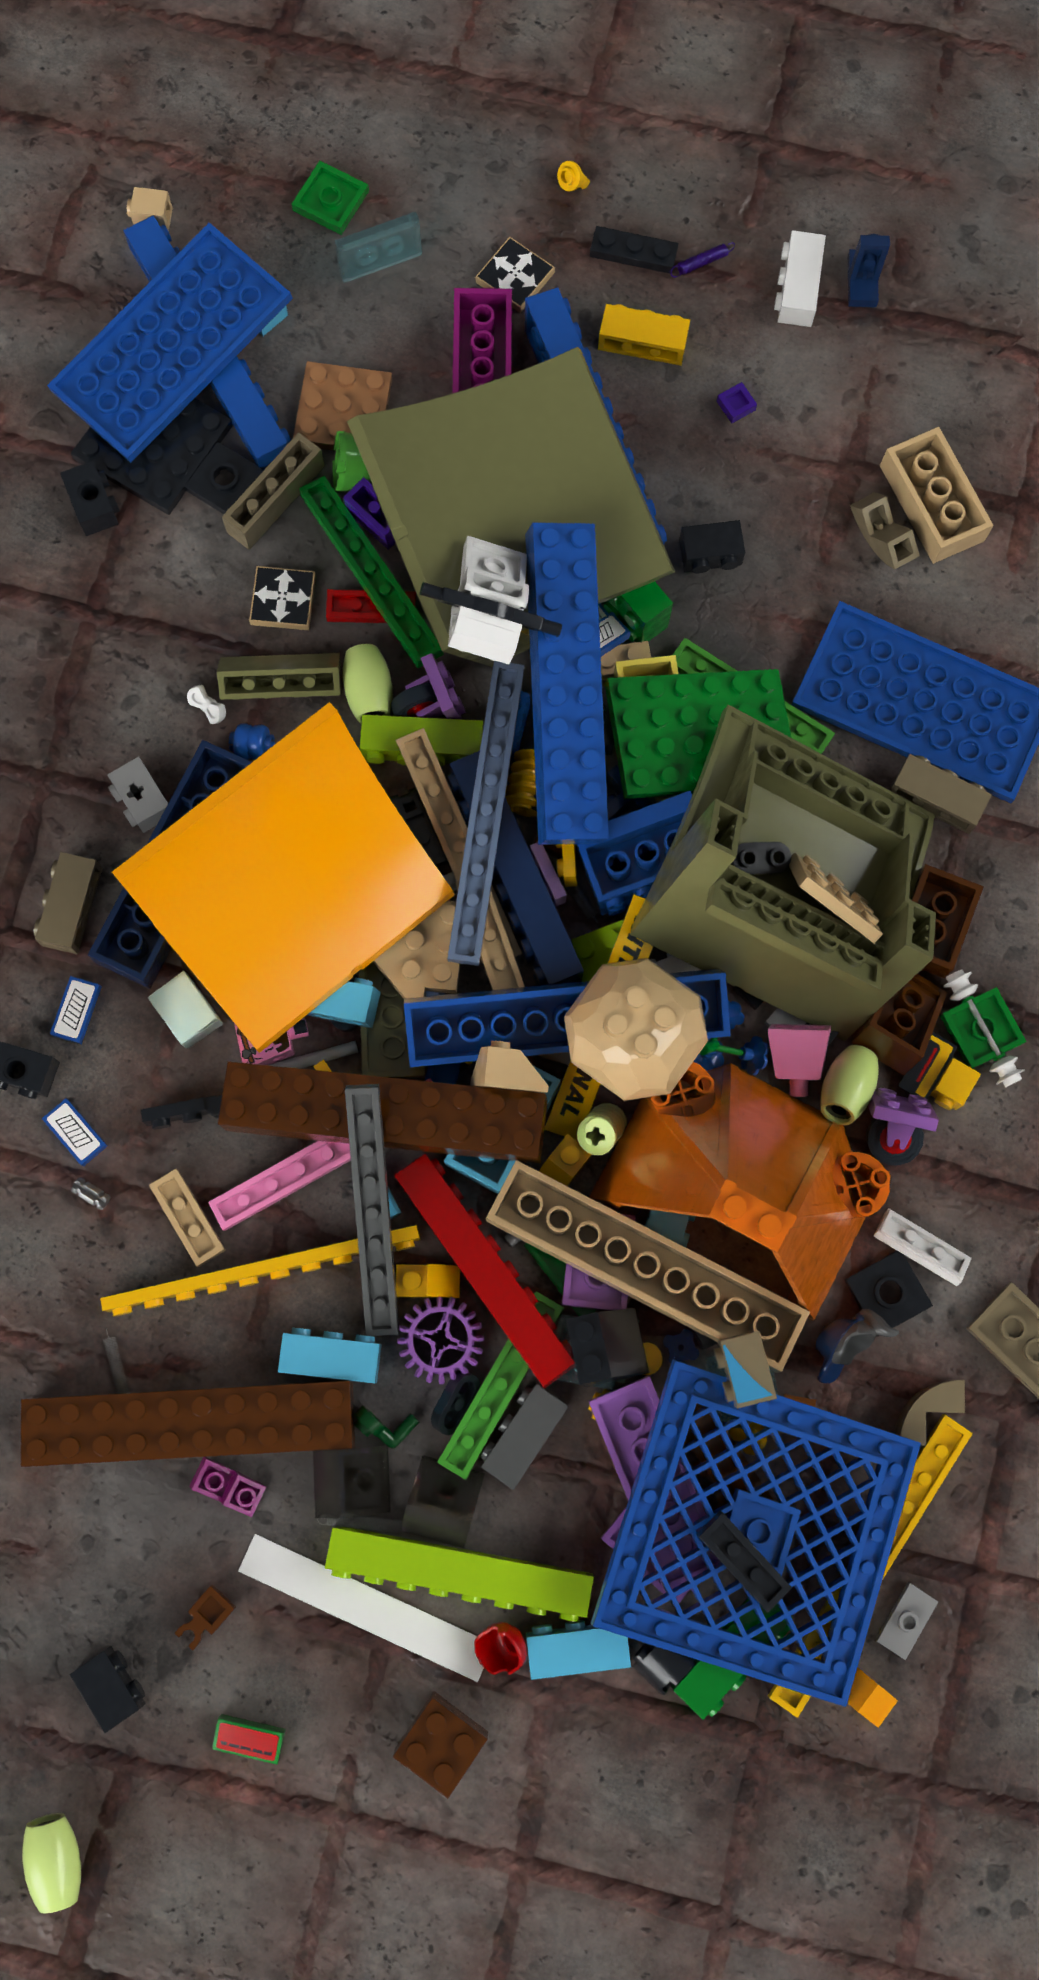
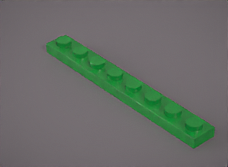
M323 476L300 487V496L416 667L423 666L421 658L432 653L435 659L443 656L444 652H442L437 638L327 478Z

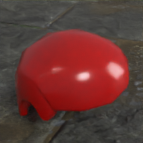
M496 1622L489 1625L474 1641V1651L479 1663L492 1675L507 1671L508 1675H511L519 1670L527 1660L528 1653L525 1638L518 1628L506 1622Z

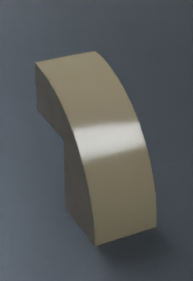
M874 492L850 505L865 540L876 555L889 567L897 569L920 556L913 530L894 523L887 496Z
M965 1380L940 1381L917 1392L902 1409L894 1434L920 1442L921 1445L926 1446V1412L965 1413Z

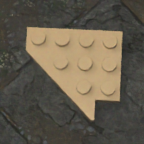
M456 901L444 903L373 961L403 999L425 997V991L457 993L460 963L448 962L447 960Z

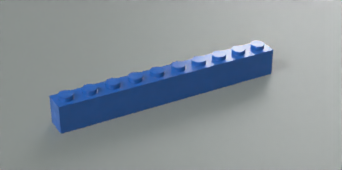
M154 215L123 230L129 249L149 282L180 252L177 246L174 248L171 246L170 242L172 239L164 224L160 226ZM236 356L209 385L227 416L232 420L234 428L255 464L265 470L291 441V438L285 428L280 429L276 422L279 420L272 405L266 406L264 403L265 395L257 381L252 383L249 377L251 371L244 359L239 360Z

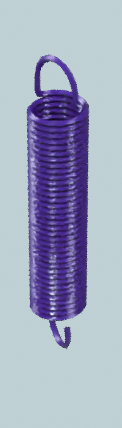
M722 243L710 250L686 259L671 269V276L676 278L681 276V274H687L728 256V252L732 251L734 247L728 251L726 245ZM678 266L680 275L673 276L672 270Z

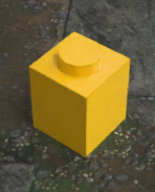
M953 1058L930 1095L936 1098L934 1102L942 1108L957 1110L965 1104L981 1073Z

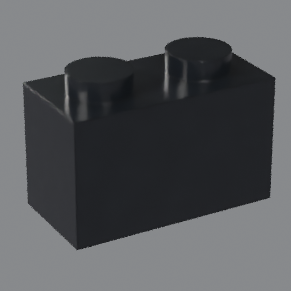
M740 520L681 528L679 544L684 572L692 571L693 573L700 574L707 572L709 569L722 568L723 570H731L742 565L746 552Z
M112 1646L69 1674L104 1734L146 1704L143 1699L145 1692L141 1684L136 1679L132 1680L126 1671L128 1665L124 1656L119 1650L114 1651Z

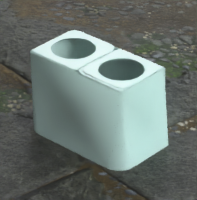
M184 970L148 997L177 1040L187 1049L224 1024Z

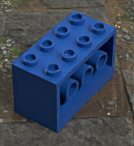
M691 791L609 820V839L600 844H576L577 852L601 915L608 913L609 916H615L626 911L625 907L630 905L633 895L646 899L692 797ZM651 858L652 860L644 861L643 859ZM619 868H620V869H623V870L620 871V872L614 871V870L619 869Z

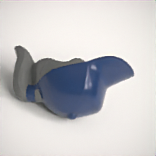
M870 1309L860 1310L851 1319L841 1318L831 1321L823 1327V1330L816 1339V1348L824 1358L817 1380L826 1384L834 1382L839 1377L844 1365L851 1364L858 1353L869 1348L876 1335L894 1337L899 1334V1330L891 1328L880 1315Z

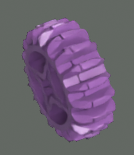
M437 1297V1306L432 1307L429 1298L424 1299L427 1309L422 1311L420 1306L415 1304L413 1309L418 1314L415 1319L407 1313L404 1316L407 1321L411 1322L410 1327L399 1326V1331L408 1333L407 1338L397 1339L398 1344H407L408 1349L399 1352L400 1357L408 1355L412 1357L405 1364V1367L409 1369L417 1364L419 1368L415 1371L414 1376L419 1378L425 1370L428 1372L426 1382L428 1383L433 1381L434 1374H439V1384H445V1374L450 1373V1378L455 1380L456 1370L460 1369L462 1374L469 1373L464 1364L467 1361L472 1366L478 1364L475 1359L470 1357L472 1352L476 1354L483 1353V1349L474 1347L475 1341H484V1336H474V1331L481 1329L482 1324L476 1323L471 1325L469 1321L475 1318L476 1313L472 1311L467 1316L462 1314L467 1307V1304L464 1302L459 1306L458 1310L454 1309L456 1299L450 1297L448 1306H443V1297ZM435 1313H443L442 1320L435 1330L427 1331L418 1328L419 1324L426 1317ZM453 1316L457 1317L464 1324L468 1335V1343L455 1339L451 1335L450 1326ZM446 1323L445 1337L457 1343V1346L449 1344L445 1347L443 1345L444 1349H439L438 1355L435 1357L437 1343L432 1341L431 1338L425 1337V1334L431 1336L435 1333L438 1334V1331H443L444 1324ZM414 1338L425 1340L430 1344L432 1351L429 1365L417 1354ZM456 1349L465 1352L462 1358L455 1364L438 1368L441 1357L446 1350Z

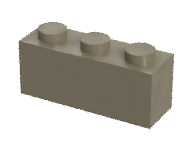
M911 754L904 761L890 788V791L935 814V818L967 834H970L977 826L992 794L986 792L983 786L973 782L968 783L958 778L955 772L948 769H940L932 765L927 758Z
M60 852L58 861L55 860L53 862L50 889L45 890L42 899L44 910L41 918H38L34 925L35 940L41 946L78 954L103 869L97 860Z

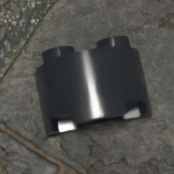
M645 1643L634 1655L633 1660L636 1662L632 1667L661 1695H665L672 1684L676 1686L688 1674L697 1660L653 1645L649 1647Z

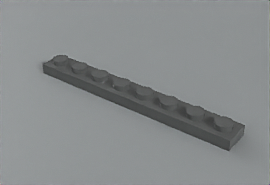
M379 1084L346 1085L345 1098L366 1336L398 1335L399 1318Z

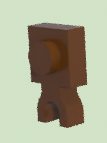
M212 1584L188 1611L193 1617L192 1621L181 1625L175 1634L180 1637L185 1630L193 1631L195 1638L188 1646L193 1651L201 1642L205 1629L212 1635L233 1612L236 1606Z

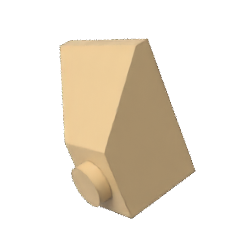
M491 1041V1046L480 1048L470 1086L548 1093V1084L521 1050L510 1049V1042Z

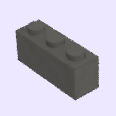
M535 1384L533 1389L526 1386L516 1401L521 1407L515 1416L508 1413L498 1428L503 1434L496 1444L490 1440L480 1455V1458L484 1460L481 1468L512 1490L515 1489L569 1407L538 1384Z

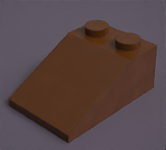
M916 974L856 1030L851 1043L872 1050L879 1061L904 1076L924 1057L948 992Z

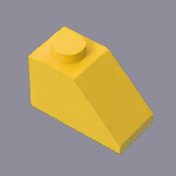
M567 1133L540 1168L539 1172L569 1186L589 1161L592 1154L587 1153L580 1146L579 1142Z

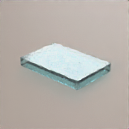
M416 211L335 240L339 272L343 283L421 256L420 221Z

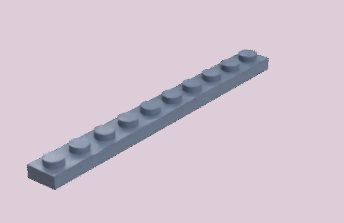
M494 661L448 951V962L475 966L480 964L525 665L505 664L499 661Z

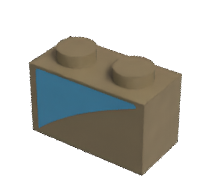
M760 1331L718 1340L719 1348L714 1349L718 1368H725L728 1381L722 1382L727 1402L733 1401L734 1407L738 1409L777 1399Z

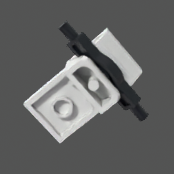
M467 536L463 546L461 579L458 591L425 582L422 583L419 595L436 599L438 602L452 606L448 647L479 655L492 661L510 664L517 648L522 627L559 637L562 629L561 623L546 620L544 617L524 611L529 595V585L525 584L527 554Z

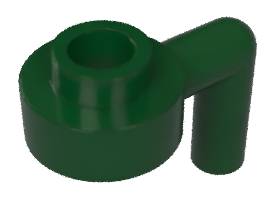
M364 1405L353 1414L357 1418L354 1425L366 1437H369L372 1433L391 1449L398 1447L420 1423L410 1413L392 1433Z

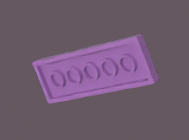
M649 1375L588 1400L628 1501L660 1401ZM680 1459L674 1477L685 1472ZM690 1479L675 1486L681 1501L696 1493ZM670 1491L664 1510L675 1505ZM700 1500L685 1508L692 1522L706 1515ZM680 1512L665 1519L671 1534L686 1526ZM660 1525L654 1543L665 1538ZM702 1526V1527H700L699 1529H697V1530H696L697 1533H698L704 1526ZM691 1534L675 1541L681 1555L697 1548ZM670 1545L654 1553L661 1567L676 1559ZM710 1550L707 1551L713 1566L720 1562ZM701 1555L686 1563L692 1577L707 1570ZM680 1567L665 1575L671 1589L687 1581Z

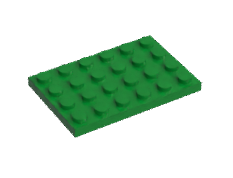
M778 669L607 678L604 682L624 799L673 796L687 791H691L693 794L710 751L721 714L727 705L742 711L791 738Z

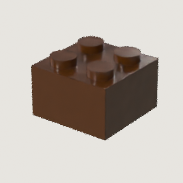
M434 1691L396 1746L393 1758L448 1799L488 1740V1731Z

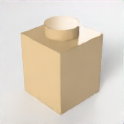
M134 187L132 199L127 201V215L131 217L133 225L154 215L160 226L164 224L169 232L173 207L168 191Z

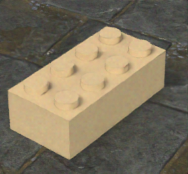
M940 427L886 450L880 468L933 564L986 540L994 525Z

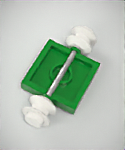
M963 969L958 970L946 977L948 983L943 985V987H951L954 993L950 1000H962V1004L942 1013L940 1017L955 1045L958 1046L957 1049L965 1064L973 1069L992 1059L993 1061L998 1060L992 1064L989 1072H997L1000 1079L996 1085L1003 1082L1006 1088L1022 1080L1020 1073L1024 1072L1025 1069L1016 1068L1014 1063L1018 1057L1010 1055L1005 1058L1003 1057L1006 1056V1052L1027 1041L998 988H993L974 998L972 994L975 993L978 984H970L968 978L972 973H964Z

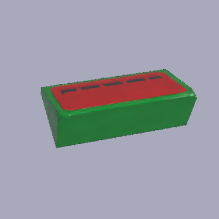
M221 1714L217 1720L212 1749L278 1765L286 1729Z

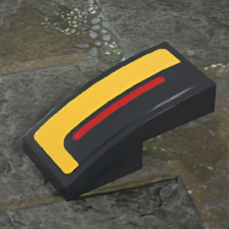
M933 1032L924 1057L901 1078L898 1086L913 1095H919L928 1099L958 1046Z

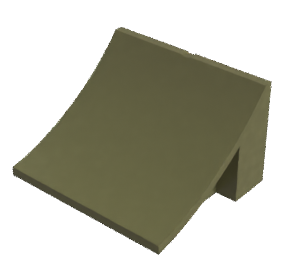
M579 347L532 367L470 389L395 409L357 415L347 421L373 483L372 486L442 652L493 667L494 661L488 658L448 647L452 606L438 602L436 599L419 595L423 582L458 591L461 579L463 546L467 536L526 554L525 533L533 522L595 524L598 604L675 572ZM526 565V581H525V584H527V565ZM528 603L526 609H524L525 612H528ZM522 627L514 656L530 649L529 629Z
M727 705L721 714L710 751L687 810L657 877L632 925L630 935L701 970L721 969L726 972L727 983L744 989L745 992L812 1025H831V1032H839L836 1037L846 1041L933 959L936 913L912 901L911 897L926 855L935 814L742 711ZM750 842H781L789 848L791 856L795 852L802 858L806 854L809 855L820 865L819 869L826 876L832 873L845 884L843 887L850 894L855 891L869 902L868 906L874 911L873 915L879 919L877 925L883 934L875 944L800 888L790 867L782 873L751 875L731 865L737 856L738 845ZM777 852L773 855L776 863L780 861V855ZM745 853L744 855V861L746 864H749L751 861V857L748 853Z

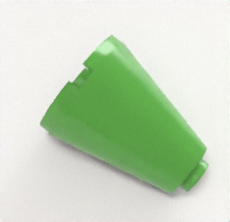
M337 431L333 450H336L335 460L332 463L333 488L335 491L351 490L363 477L373 484L352 433Z

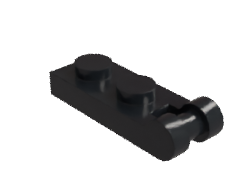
M417 788L409 789V793L400 797L398 794L389 797L435 866L440 867L449 863ZM414 804L416 809L406 813L404 808Z

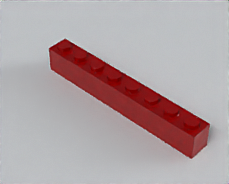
M423 1154L396 1173L394 1177L545 1389L576 1366L572 1359L574 1355L571 1345L566 1339L562 1342L558 1340L553 1333L557 1326L547 1312L542 1316L534 1305L539 1301L528 1286L522 1289L518 1284L516 1278L520 1275L509 1260L503 1263L497 1252L501 1248L492 1235L489 1234L485 1237L478 1227L483 1223L472 1208L466 1211L460 1203L464 1196L454 1183L448 1186L442 1176L446 1171L436 1157L430 1161L428 1156Z

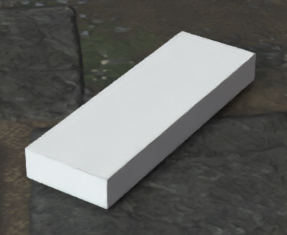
M889 1208L884 1213L874 1234L875 1238L955 1286L962 1282L972 1259Z

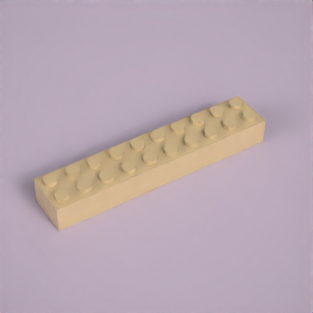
M518 1160L515 1161L486 1217V1222L716 1342L721 1339L760 1331L769 1369L775 1373L783 1371L810 1314V1311Z

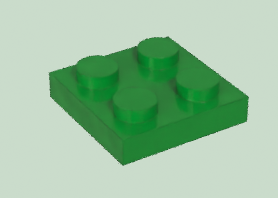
M319 160L292 202V210L342 235L369 193V185Z

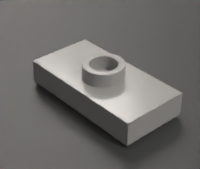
M907 1582L876 1636L875 1641L906 1660L937 1606L938 1601Z

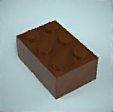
M927 864L920 871L911 900L936 913L933 959L922 970L945 979L954 970L984 886Z

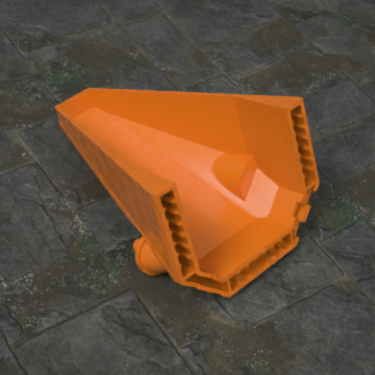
M693 1062L670 1094L641 1099L589 1198L616 1212L621 1206L712 1218L772 1250L792 1287L787 1300L810 1311L808 1318L814 1321L865 1218L877 1212L886 1203L890 1192V1173L871 1155L852 1152L844 1125L829 1121L816 1108L803 1103L753 1075H749L748 1072L739 1069L738 1066L732 1063L706 1071L700 1064Z

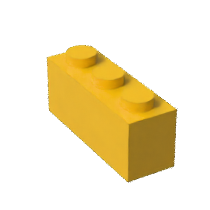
M606 304L599 333L598 350L682 366L690 319H685L679 315L658 314L651 310L627 308L621 304Z

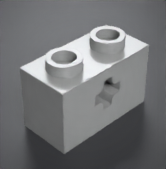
M138 756L107 774L112 782L108 789L117 803L123 800L128 809L123 811L131 826L134 827L138 824L142 832L145 833L158 824L168 802ZM140 792L143 798L137 801L135 795Z

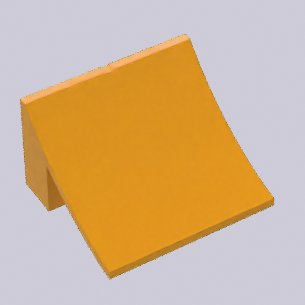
M330 702L112 871L172 949L259 1053L351 980L354 974L367 967L455 895L453 889L432 862L388 797L353 740L338 710Z

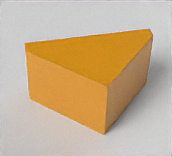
M857 1667L847 1703L879 1728L898 1700Z

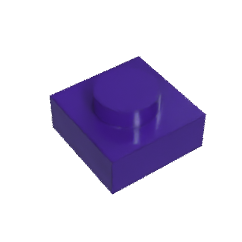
M742 382L719 394L716 400L731 424L756 411L757 403Z

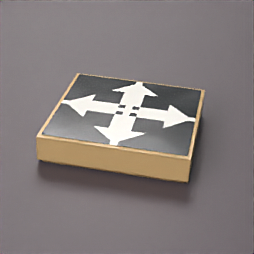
M509 237L475 278L476 283L483 288L512 289V308L521 313L525 309V298L536 295L555 273V267Z
M257 566L249 619L250 625L309 630L316 581L315 571Z

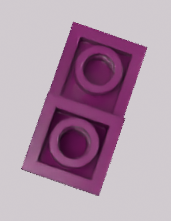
M203 1457L189 1486L191 1490L221 1502L222 1505L250 1517L253 1516L266 1489L264 1484L207 1457Z

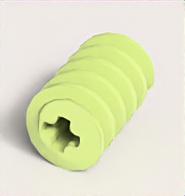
M602 1103L594 1107L579 1124L577 1140L580 1146L592 1155L608 1153L621 1138L627 1126L623 1110L611 1103Z

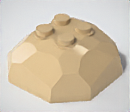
M648 958L602 964L564 1016L571 1063L624 1101L670 1094L708 1042L700 995Z

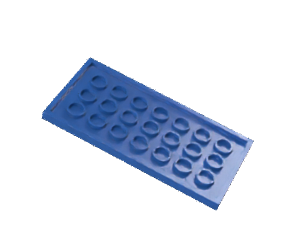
M208 223L47 386L52 393L131 463L261 332L293 297L290 291L211 223Z
M839 601L791 704L805 713L902 756L908 757L909 754L923 756L932 765L940 769L951 770L958 775V778L968 783H977L983 786L986 792L992 794V796L1008 803H1012L1015 800L1039 744L1038 687Z

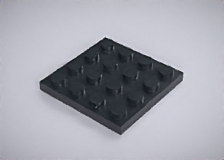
M194 398L131 463L91 427H89L73 449L71 456L81 464L94 461L97 470H104L108 480L170 515L185 494L184 486L215 444L222 442L232 428L233 423L229 417Z

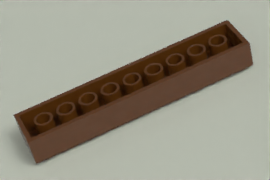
M238 1062L227 1063L218 1125L226 1131L349 1144L345 1087L346 1085L379 1084L385 1148L510 1161L518 1160L520 1162L541 1164L548 1103L546 1093Z
M353 1381L21 1399V1467L351 1449L355 1447Z

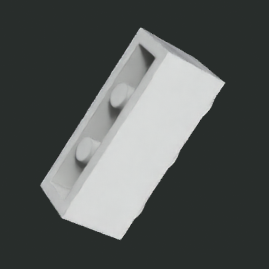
M792 230L789 242L783 243L781 260H786L785 267H780L777 285H782V293L777 292L774 310L779 311L778 323L806 327L812 326L817 306L826 235Z

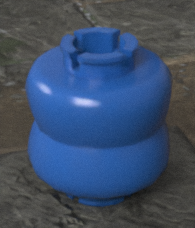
M241 723L236 727L235 732L232 731L230 733L229 744L233 745H229V749L234 751L235 755L246 760H256L275 745V741H271L275 740L273 734L270 735L269 728L265 725L252 726Z

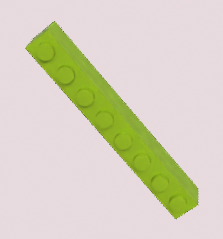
M338 1525L332 1527L325 1569L332 1570L331 1575L339 1578L350 1579L351 1574L364 1576V1582L383 1585L384 1580L397 1582L396 1587L403 1590L416 1591V1586L429 1588V1594L448 1597L449 1592L462 1594L461 1600L472 1603H481L482 1598L495 1600L494 1606L499 1608L513 1609L514 1604L526 1606V1612L542 1616H546L548 1610L560 1613V1619L579 1622V1617L587 1618L594 1579L593 1573L350 1527H340Z

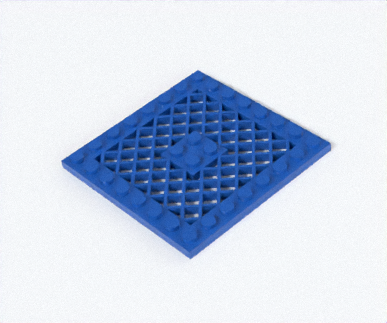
M672 1359L591 1625L846 1707L921 1443L777 1394V1399L737 1409L734 1407L733 1401L727 1402L722 1384V1382L728 1381L726 1377ZM696 1403L705 1406L694 1412ZM716 1410L736 1417L722 1424ZM709 1413L716 1428L701 1435L695 1420ZM746 1420L766 1426V1428L753 1434ZM740 1424L747 1438L732 1445L726 1431ZM690 1426L696 1439L684 1445ZM778 1431L796 1436L797 1438L784 1444ZM720 1434L727 1449L712 1457L705 1442ZM771 1434L778 1448L763 1455L757 1441ZM808 1441L828 1448L814 1454ZM802 1444L808 1459L794 1465L788 1451ZM751 1445L757 1460L743 1467L737 1452ZM700 1446L706 1461L691 1468L685 1453ZM839 1451L858 1458L845 1465ZM833 1455L839 1469L825 1476L819 1461ZM730 1456L737 1471L723 1478L716 1463ZM782 1456L788 1470L774 1477L768 1462ZM680 1459L685 1472L674 1477ZM870 1461L877 1463L875 1472L871 1466ZM863 1465L869 1479L856 1486L849 1472ZM812 1466L819 1480L805 1487L799 1473ZM710 1467L717 1482L702 1489L695 1475ZM762 1467L768 1481L754 1488L747 1474ZM843 1476L849 1490L836 1497L829 1483ZM792 1477L799 1491L784 1498L778 1484ZM741 1478L747 1491L735 1488L732 1497L726 1485ZM690 1479L696 1493L681 1501L675 1486ZM823 1487L829 1501L815 1508L809 1494ZM772 1488L778 1502L759 1495ZM870 1488L866 1503H864L860 1493ZM721 1489L727 1504L713 1511L706 1496ZM670 1491L675 1505L664 1510ZM803 1498L809 1513L799 1518L801 1510L790 1505ZM854 1498L860 1511L846 1518L840 1504ZM700 1500L707 1515L692 1522L685 1508ZM834 1509L840 1522L826 1530L820 1516ZM719 1511L724 1514L728 1512L727 1517L781 1576L784 1567L786 1568L790 1578L785 1581L791 1587H795L801 1600L786 1607L783 1599H781L777 1603L780 1612L766 1619L760 1604L738 1580L726 1587L723 1586L717 1573L725 1570L726 1567L721 1562L713 1566L707 1554L709 1549L696 1536V1530L706 1525ZM680 1512L686 1526L671 1534L665 1519ZM814 1520L820 1534L806 1541L799 1527ZM860 1521L857 1535L855 1537L851 1529V1526ZM660 1525L665 1538L654 1543ZM844 1530L851 1544L837 1551L831 1537ZM691 1534L697 1548L681 1555L675 1541ZM795 1534L800 1545L790 1550ZM824 1542L830 1556L816 1562L810 1549ZM670 1545L676 1559L661 1567L654 1553ZM804 1553L810 1567L796 1574L790 1560ZM851 1554L846 1570L841 1559ZM701 1555L707 1570L692 1577L686 1563ZM650 1558L656 1571L643 1577ZM835 1563L841 1577L827 1584L821 1570ZM680 1567L687 1581L671 1589L665 1575ZM815 1575L821 1588L807 1596L800 1582ZM712 1577L718 1591L703 1599L697 1585ZM660 1579L666 1593L650 1600L644 1586ZM743 1587L749 1601L734 1609L728 1595ZM841 1587L838 1601L836 1603L831 1592ZM691 1589L697 1603L682 1611L676 1596ZM639 1592L645 1604L636 1601ZM825 1596L831 1610L817 1617L811 1604ZM722 1599L729 1613L714 1621L707 1607ZM670 1600L677 1614L657 1607ZM805 1608L811 1622L797 1629L791 1615ZM754 1609L760 1623L745 1631L739 1617ZM702 1610L708 1624L690 1619L689 1617ZM785 1619L791 1633L776 1641L770 1627ZM832 1620L828 1636H826L822 1625ZM733 1621L739 1634L722 1629L721 1627ZM816 1629L822 1643L807 1650L802 1637ZM764 1631L770 1644L753 1639V1637ZM796 1641L801 1654L784 1649V1647ZM822 1654L821 1660L815 1659V1657Z

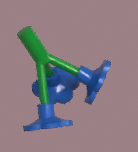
M728 1000L731 1030L736 1025H741L745 1020V1016L741 1013L742 1007L739 1003ZM754 1036L750 1042L745 1043L740 1049L723 1046L718 1041V1037L708 1038V1042L693 1062L700 1064L707 1071L721 1067L724 1064L723 1052L738 1055L739 1059H742V1068L747 1069L749 1075L755 1076L760 1069L762 1070L767 1066L769 1045L758 1036Z

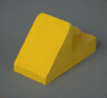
M396 1264L397 1297L460 1298V1269L455 1265Z

